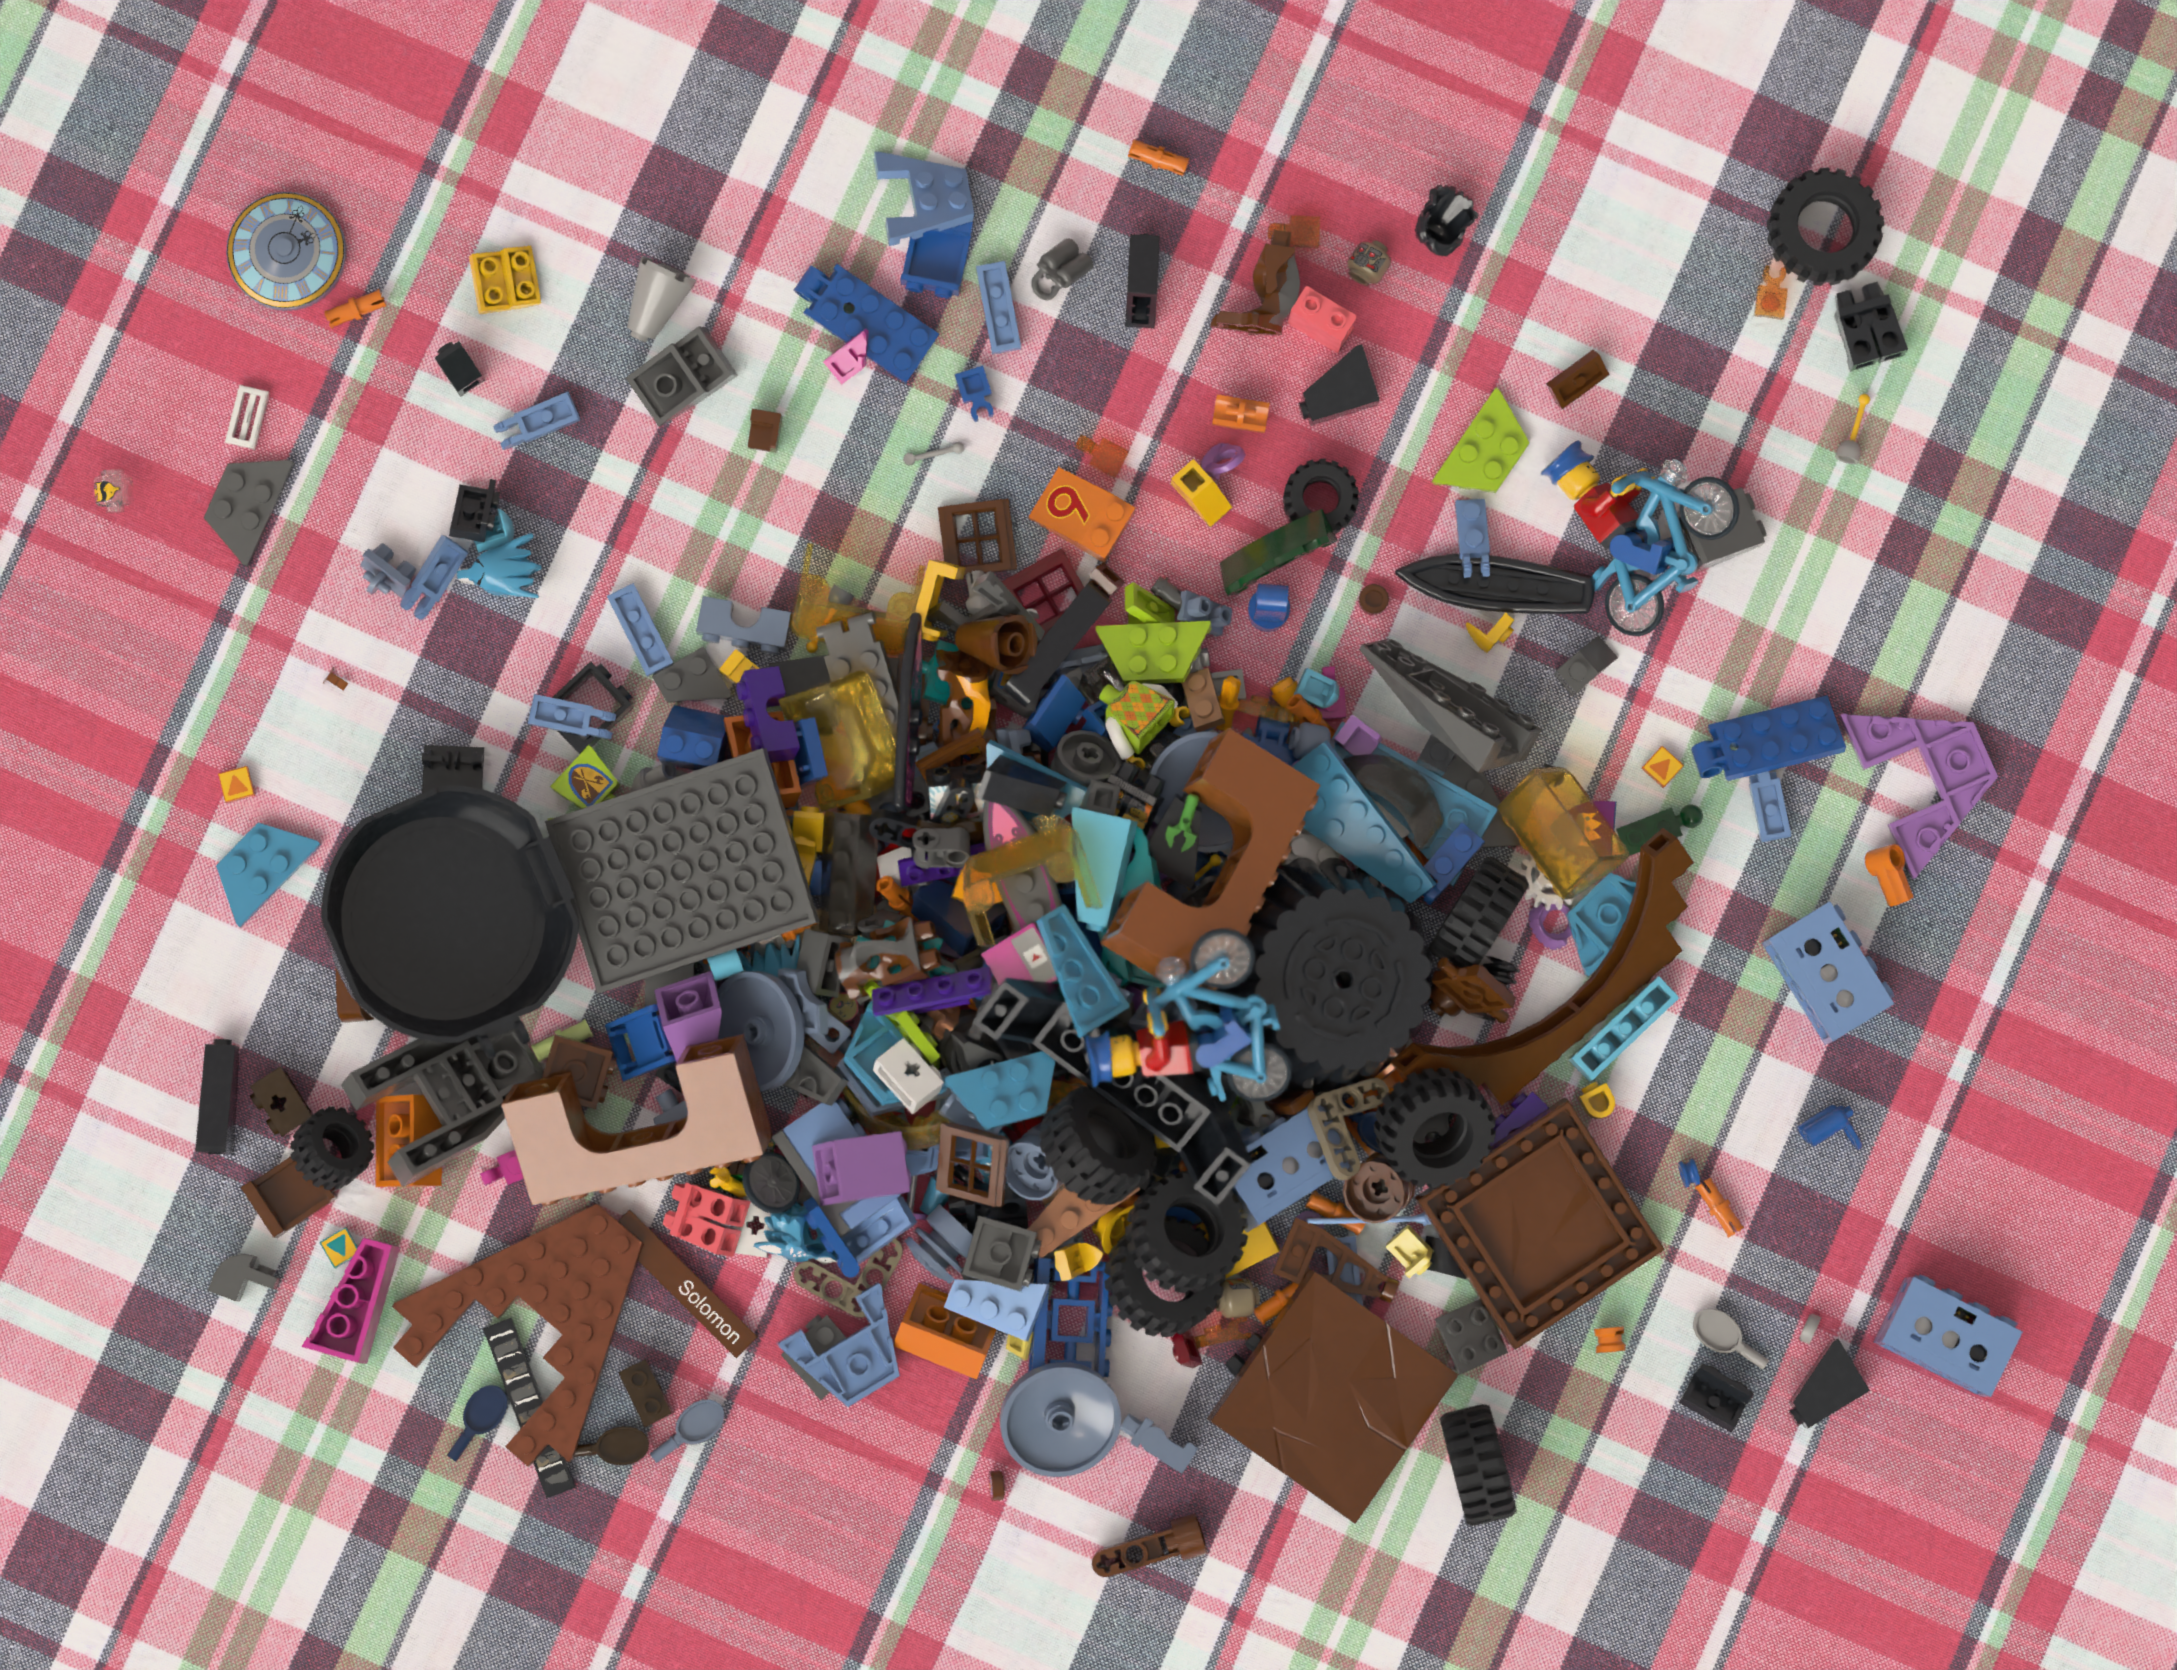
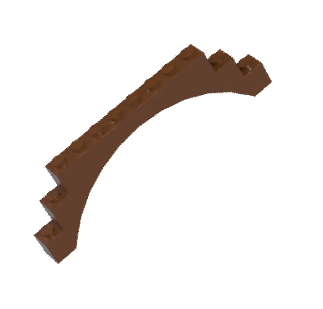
M1662 828L1640 847L1637 883L1627 918L1609 953L1593 975L1567 1002L1539 1022L1510 1036L1483 1044L1443 1047L1412 1042L1390 1061L1401 1078L1405 1081L1408 1079L1407 1075L1413 1072L1421 1074L1423 1069L1433 1068L1434 1071H1438V1068H1449L1451 1072L1458 1071L1464 1074L1466 1078L1471 1079L1475 1083L1477 1088L1482 1086L1491 1098L1503 1106L1507 1101L1513 1099L1529 1082L1535 1080L1551 1063L1557 1061L1572 1045L1579 1042L1594 1026L1604 1021L1607 1015L1615 1008L1626 1002L1636 990L1648 983L1665 965L1670 964L1683 950L1666 926L1676 920L1688 908L1672 882L1682 876L1686 869L1694 863L1678 838Z

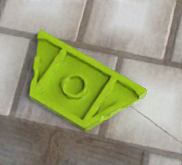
M1498 388L1494 389L1431 483L1440 486H1456L1469 490L1478 489L1491 493L1498 491L1530 443Z
M1211 621L1096 626L1097 635L1101 639L1125 685H1128L1131 681H1136L1140 684L1185 682L1191 670L1192 662L1197 659L1201 651V645L1207 633L1209 634L1212 629Z
M869 981L864 986V990L871 999L872 989L881 988L874 981ZM911 1010L885 1015L903 1037L920 1050L925 1062L938 1070L941 1056L935 1050L938 1044L927 1031L924 1033L917 1026L920 1023L917 1016Z

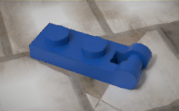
M1461 822L1424 866L1429 875L1438 881L1433 888L1423 894V900L1430 906L1485 844V841L1464 823Z
M813 1197L803 1202L808 1211L804 1215L805 1219L813 1230L819 1227L824 1235L819 1239L829 1254L833 1251L836 1252V1262L842 1273L849 1278L856 1276L859 1273L860 1267L853 1254L827 1219Z

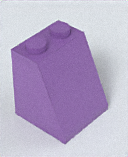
M712 971L654 990L662 1026L677 1062L685 1047L718 1040L722 1009Z
M901 1132L833 1140L812 1146L821 1206L910 1192L911 1173L906 1167L905 1160L907 1145L906 1141L902 1138Z

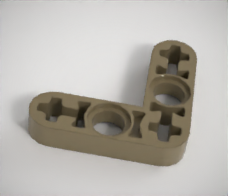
M1371 1078L1323 1093L1308 1104V1115L1332 1175L1339 1180H1347L1356 1175L1360 1170V1160L1343 1118L1375 1108L1383 1103L1381 1100L1387 1092L1389 1093V1089L1381 1079ZM1369 1090H1377L1378 1096L1372 1095L1363 1099L1362 1094ZM1343 1094H1349L1353 1097L1355 1102L1353 1108H1348L1343 1104ZM1320 1105L1322 1107L1326 1106L1328 1111L1326 1113L1324 1111L1320 1112L1318 1107ZM1331 1119L1333 1120L1332 1123L1328 1124L1327 1126H1324V1122H1328ZM1329 1130H1335L1339 1134V1144L1335 1145L1329 1141L1327 1136ZM1341 1148L1344 1149V1152H1340L1337 1155L1335 1154V1152L1340 1150ZM1342 1161L1343 1163L1348 1162L1350 1167L1348 1169L1341 1168L1340 1163Z
M896 1239L890 1242L896 1245L894 1250L898 1254L896 1257L890 1256L886 1264L891 1265L889 1272L881 1265L873 1264L875 1257L880 1261L882 1260L884 1252L880 1249L874 1253L868 1260L855 1285L809 1261L798 1264L794 1271V1279L800 1287L858 1318L866 1317L862 1309L859 1313L855 1312V1305L852 1303V1300L855 1298L854 1296L862 1292V1290H858L860 1284H863L866 1288L871 1287L866 1281V1275L871 1269H879L884 1277L883 1282L880 1284L883 1291L902 1258L903 1247ZM809 1266L814 1269L812 1274L820 1279L822 1273L828 1275L821 1283L819 1292L814 1290L817 1283L808 1280L805 1284L801 1281L803 1277L799 1274L801 1269L807 1270ZM830 1281H838L842 1285V1294L837 1298H830L825 1293V1287Z

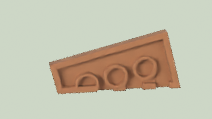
M1063 1188L1027 1229L1037 1232V1239L1042 1241L1038 1256L1040 1258L1045 1257L1134 1195L1140 1188L1135 1189L1121 1202L1111 1205H1098L1091 1203L1090 1200L1084 1201L1078 1198V1194L1075 1192L1070 1193L1066 1188Z

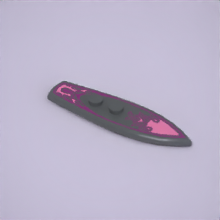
M985 801L983 813L985 848L1000 896L1017 932L1031 923H1035L1038 928L1037 920L1062 905L1044 849L1032 826L1019 809Z

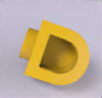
M1595 1081L1581 1089L1583 1095L1578 1097V1100L1588 1116L1594 1119H1602L1612 1113L1615 1107V1099L1607 1083L1599 1086L1598 1082Z

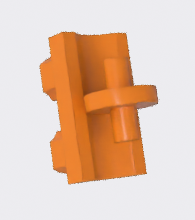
M1217 395L1212 425L1265 433L1270 403Z

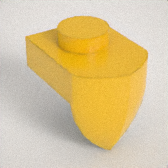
M1505 612L1487 635L1466 622L1465 626L1476 645L1485 653H1488L1498 640L1503 644L1513 633L1514 630L1510 626L1514 619Z
M1087 1243L1068 1244L1054 1252L1055 1267L1060 1274L1061 1281L1073 1279L1093 1269L1100 1262L1104 1253L1097 1247Z

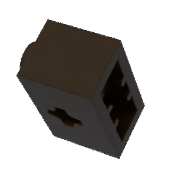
M283 1067L277 1068L250 1086L254 1092L250 1095V1098L258 1110L264 1108L268 1114L269 1119L266 1120V1123L275 1136L280 1133L282 1137L287 1138L295 1133L313 1115ZM277 1097L287 1099V1102L284 1103V1111L274 1109V1106L277 1105Z
M644 1359L618 1372L644 1427H648L674 1414L648 1359Z

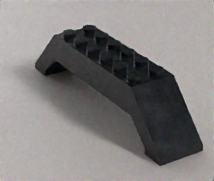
M1005 978L973 1020V1024L996 1041L998 1038H1005L1034 1044L1176 1150L1195 1183L1193 1188L1217 1206L1251 1166L1253 1161L1224 1101H1220L1218 1095L1212 1096L1209 1086L1192 1073L1144 1076L1141 1066H1137V1070L1133 1075L1114 1077L1111 1082L1101 1081L1094 1087L1091 1080L1085 1040L1086 1035L1079 1038L1059 984ZM1117 1017L1110 1019L1088 1033L1091 1037H1098L1109 1030L1110 1038L1128 1035L1132 1038L1133 1042L1137 1041L1136 1032Z

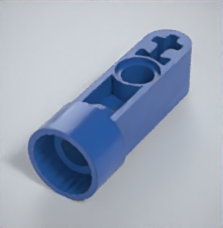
M1258 583L1256 593L1249 601L1247 612L1251 624L1256 629L1263 632H1274L1284 626L1290 613V603L1288 600L1289 586Z

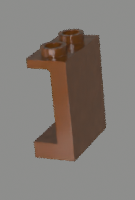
M291 1156L256 1180L249 1181L240 1187L273 1238H279L338 1199L334 1193L336 1191L335 1187L331 1190H324L323 1185L317 1188L312 1185V1180H304L302 1178L304 1174L302 1171L297 1172L294 1167L297 1162L292 1161Z

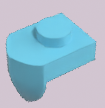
M497 509L498 516L495 517L493 532L487 531L485 542L474 541L478 553L512 541L515 532L513 522L503 510Z
M1305 668L1294 695L1301 694L1306 702L1324 709L1338 701L1340 689L1335 680Z

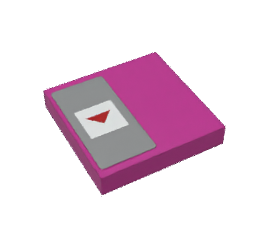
M1031 923L981 954L988 967L990 966L991 972L999 985L1002 984L1005 978L1053 983L1058 980L1041 933L1035 923Z

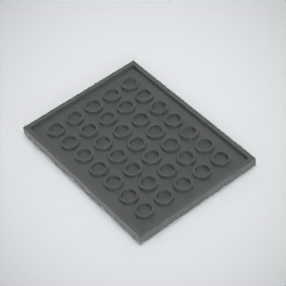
M766 748L545 821L551 842L575 895L570 901L579 920L578 932L597 994L820 922Z

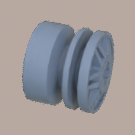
M1042 1122L1030 1128L1008 1150L1006 1182L1019 1196L1028 1200H1043L1050 1197L1064 1184L1061 1180L1058 1181L1054 1177V1171L1045 1162V1153L1041 1152L1040 1141L1042 1140L1039 1139Z
M939 1204L926 1218L933 1231L928 1234L917 1227L914 1231L924 1239L921 1244L918 1245L910 1236L904 1242L908 1245L913 1257L933 1276L950 1284L954 1278L945 1269L951 1264L959 1273L963 1271L955 1258L959 1254L967 1258L973 1235Z

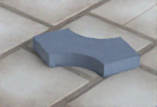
M791 968L778 969V978L790 989L799 1005L804 1033L828 1034L827 1003L821 1002L812 993L807 982L806 971Z

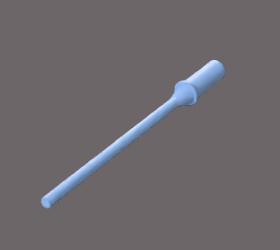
M1424 1212L1415 1216H1394L1387 1222H1382H1415L1423 1224V1226L1431 1225ZM1357 1217L1307 1218L1308 1224L1369 1223Z

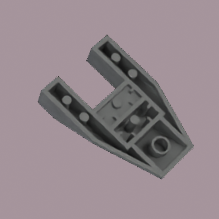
M514 1029L490 1039L496 1057L488 1059L476 1036L458 1043L417 1039L351 1072L341 1084L357 1111L416 1081L443 1127L398 1149L389 1159L388 1164L402 1187L427 1176L486 1140L505 1119L501 1104L513 1085L542 1079L544 1070L528 1044H522Z

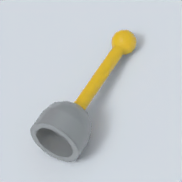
M1861 394L1858 398L1860 405L1850 440L1841 443L1837 449L1835 458L1841 462L1848 464H1858L1861 448L1855 440L1865 406L1870 402L1868 394Z

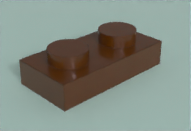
M1593 349L1546 383L1556 404L1561 409H1564L1610 374L1600 355Z

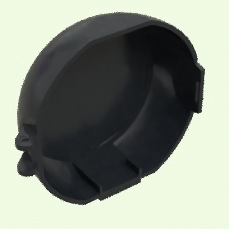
M442 785L363 818L339 847L330 865L321 901V925L330 954L349 994L362 1009L385 1026L417 1039L458 1043L476 1036L488 1059L496 1057L490 1039L514 1029L523 1045L530 1042L528 1032L519 1017L540 1008L555 991L569 967L579 931V920L570 901L575 895L550 837L543 838L535 817L515 802L501 795L469 786Z

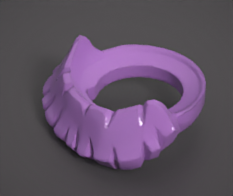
M1220 443L1212 447L1205 454L1200 466L1209 476L1219 480L1221 473L1234 469L1244 460L1245 452L1238 445ZM1232 458L1225 463L1217 464L1222 459Z
M1541 903L1537 908L1533 907L1529 913V925L1532 928V933L1536 935L1535 937L1545 947H1549L1552 950L1561 949L1562 946L1567 945V938L1572 935L1569 924L1563 933H1548L1543 926V921L1550 911L1558 909L1555 904H1551L1550 910L1546 911L1545 904ZM1563 904L1562 909L1559 911L1566 915L1571 909Z

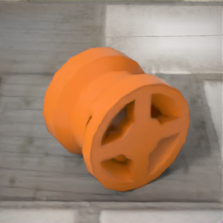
M1624 1326L1594 1329L1595 1336L1598 1337L1596 1353L1626 1351V1344L1622 1342Z

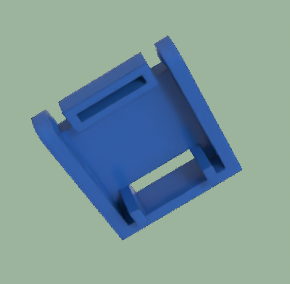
M815 717L801 719L794 723L800 745L794 758V763L801 789L828 776Z
M657 1003L605 1024L623 1081L637 1078L676 1061L675 1056L669 1054L672 1048L663 1029L660 1015L657 1016L656 1011L659 1010ZM626 1033L628 1034L635 1055L636 1061L632 1062L624 1038V1034Z

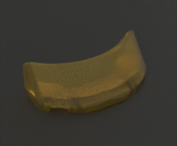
M848 1085L842 1091L851 1113L868 1133L878 1135L901 1132L902 1138L906 1141L907 1150H920L939 1144L941 1123L943 1121L949 1122V1120L938 1114L939 1110L932 1112L928 1118L922 1115L915 1117L912 1125L891 1112L871 1117Z

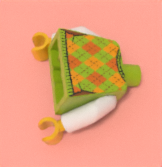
M1131 681L1120 692L1108 684L1099 696V699L1108 705L1105 726L1121 759L1134 762L1141 770L1144 769L1145 762L1139 757H1134L1133 754L1135 752L1140 754L1168 722L1174 727H1180L1184 725V721L1180 719L1179 715L1184 719L1190 716L1189 709L1185 706L1178 708V702L1161 685L1140 684L1136 681Z

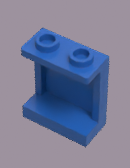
M973 222L943 231L933 229L924 232L923 237L912 239L910 236L904 269L900 278L901 285H906V290L916 293H922L923 289L935 291V296L951 299L952 295L959 296L973 231Z

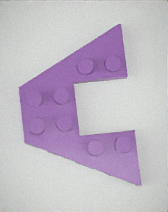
M1841 714L1839 718L1863 770L1918 747L1941 798L1939 803L1888 824L1895 843L1904 852L1905 865L1911 878L1914 879L1998 778L1995 768L1974 722Z

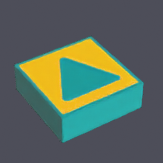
M347 1227L319 1242L335 1269L351 1260L358 1248Z

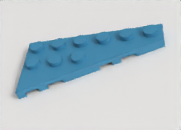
M1341 722L1332 739L1335 738V736L1338 734L1341 728L1345 725V722ZM1335 742L1334 750L1362 787L1410 832L1407 837L1428 860L1431 859L1461 822L1482 839L1498 812L1496 807L1382 743L1377 746L1367 761L1362 763ZM1465 867L1450 883V885L1453 888L1457 883L1459 877L1461 876L1462 872L1464 871Z
M1327 740L1292 766L1321 785L1316 793L1319 796L1316 805L1310 812L1307 811L1302 819L1306 822L1304 829L1409 903H1412L1436 885L1426 869Z

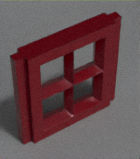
M1062 548L1001 581L1025 609H1033L1048 601L1055 615L1039 623L1045 631L1043 637L1066 610L1064 609L1060 612L1052 597L1070 587L1073 588L1078 596L1084 588ZM1061 568L1069 582L1049 592L1041 578ZM1037 582L1044 596L1024 606L1017 592Z

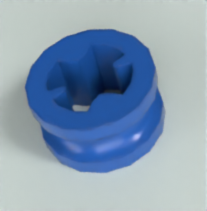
M1689 1159V1162L1686 1164L1682 1161L1678 1162L1679 1173L1684 1187L1688 1188L1691 1183L1700 1184V1177L1694 1159Z

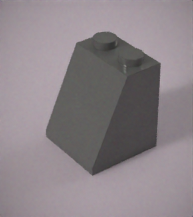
M1742 487L1734 490L1740 504L1738 522L1733 530L1722 538L1706 540L1695 536L1685 527L1680 511L1677 512L1688 551L1692 552L1698 561L1696 573L1756 549L1765 543L1763 537H1766L1767 534L1761 520L1756 521L1752 512L1755 509L1753 499L1749 493H1744ZM1728 492L1708 499L1718 502L1719 510L1716 513L1705 516L1698 511L1686 507V514L1690 523L1704 533L1713 534L1724 530L1732 520L1734 507Z

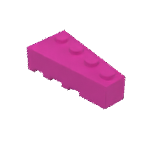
M363 1238L346 1267L344 1276L338 1286L334 1288L324 1311L320 1313L312 1332L305 1339L301 1347L356 1363L367 1364L401 1247Z

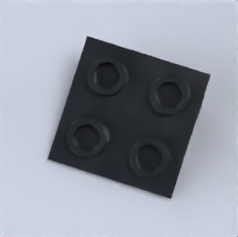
M424 745V753H422V793L442 785L483 788L484 747Z

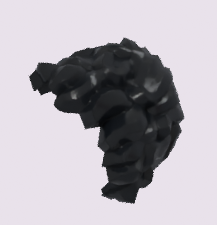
M1442 184L1430 190L1429 200L1425 203V207L1419 214L1415 233L1417 239L1424 243L1432 253L1438 256H1448L1461 245L1466 228L1475 222L1479 214L1473 210L1474 201L1472 198L1469 199L1468 195L1463 196L1464 192L1462 191L1456 193L1454 186H1442Z

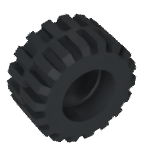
M1320 458L1319 461L1314 462V460H1310L1305 465L1298 466L1296 471L1288 478L1283 495L1284 511L1290 518L1289 522L1312 513L1303 501L1304 491L1313 483L1323 482L1332 486L1338 494L1336 508L1325 515L1334 534L1339 533L1343 527L1346 528L1350 523L1358 506L1359 490L1355 485L1356 480L1354 476H1350L1349 470L1345 466L1343 468L1338 466L1339 462L1334 460L1331 463L1326 462V459Z
M332 1106L326 1110L323 1108L318 1110L294 1133V1140L290 1144V1149L294 1150L290 1154L291 1159L297 1162L294 1166L297 1172L302 1171L304 1174L302 1178L306 1181L312 1180V1185L317 1188L323 1185L324 1190H331L333 1187L337 1190L348 1185L370 1165L369 1162L373 1159L374 1155L371 1151L375 1148L374 1142L370 1141L372 1133L370 1130L366 1131L365 1126L367 1124L363 1119L359 1121L356 1118L357 1114L354 1112L348 1114L346 1108L340 1107L336 1111L335 1107ZM323 1138L332 1141L339 1148L342 1158L333 1156L326 1149Z

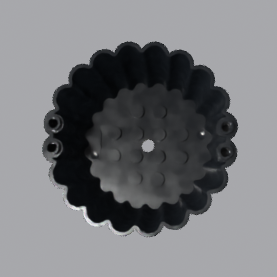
M1299 857L1291 861L1285 871L1280 868L1275 870L1279 872L1277 879L1270 888L1266 887L1262 895L1265 898L1262 907L1257 913L1253 912L1248 921L1251 923V928L1246 937L1251 942L1255 952V963L1251 973L1240 984L1224 989L1217 988L1215 991L1242 998L1259 995L1265 999L1267 1004L1265 1014L1269 1013L1268 1005L1274 1004L1280 1029L1274 1030L1272 1023L1263 1026L1264 1043L1280 1048L1291 1062L1292 1075L1287 1088L1290 1091H1313L1318 1087L1321 1092H1330L1346 1087L1351 1082L1358 1083L1374 1078L1382 1066H1389L1391 1064L1390 1061L1406 1048L1409 1039L1417 1036L1423 1022L1422 1008L1429 1003L1432 995L1431 985L1426 979L1431 971L1432 956L1430 950L1424 945L1422 923L1416 915L1407 912L1404 898L1388 887H1382L1381 882L1361 868H1356L1352 871L1342 859L1328 858L1323 860L1318 866L1309 858ZM1238 940L1235 946L1238 949L1235 958L1229 967L1221 972L1224 975L1222 982L1237 978L1247 967L1249 959L1248 950L1241 940ZM1341 971L1348 972L1351 978L1346 988H1340L1336 983L1335 976ZM1208 1002L1216 1013L1220 1012L1219 1004ZM1264 1049L1267 1079L1263 1083L1278 1085L1285 1078V1064L1278 1054ZM1249 1051V1058L1252 1061V1053Z

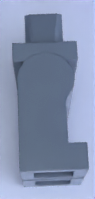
M1128 1414L1119 1429L1133 1437L1130 1443L1137 1448L1141 1444L1147 1452L1183 1474L1198 1448L1188 1442L1183 1449L1169 1440L1161 1428L1151 1427L1154 1422L1146 1417L1142 1422L1133 1415Z

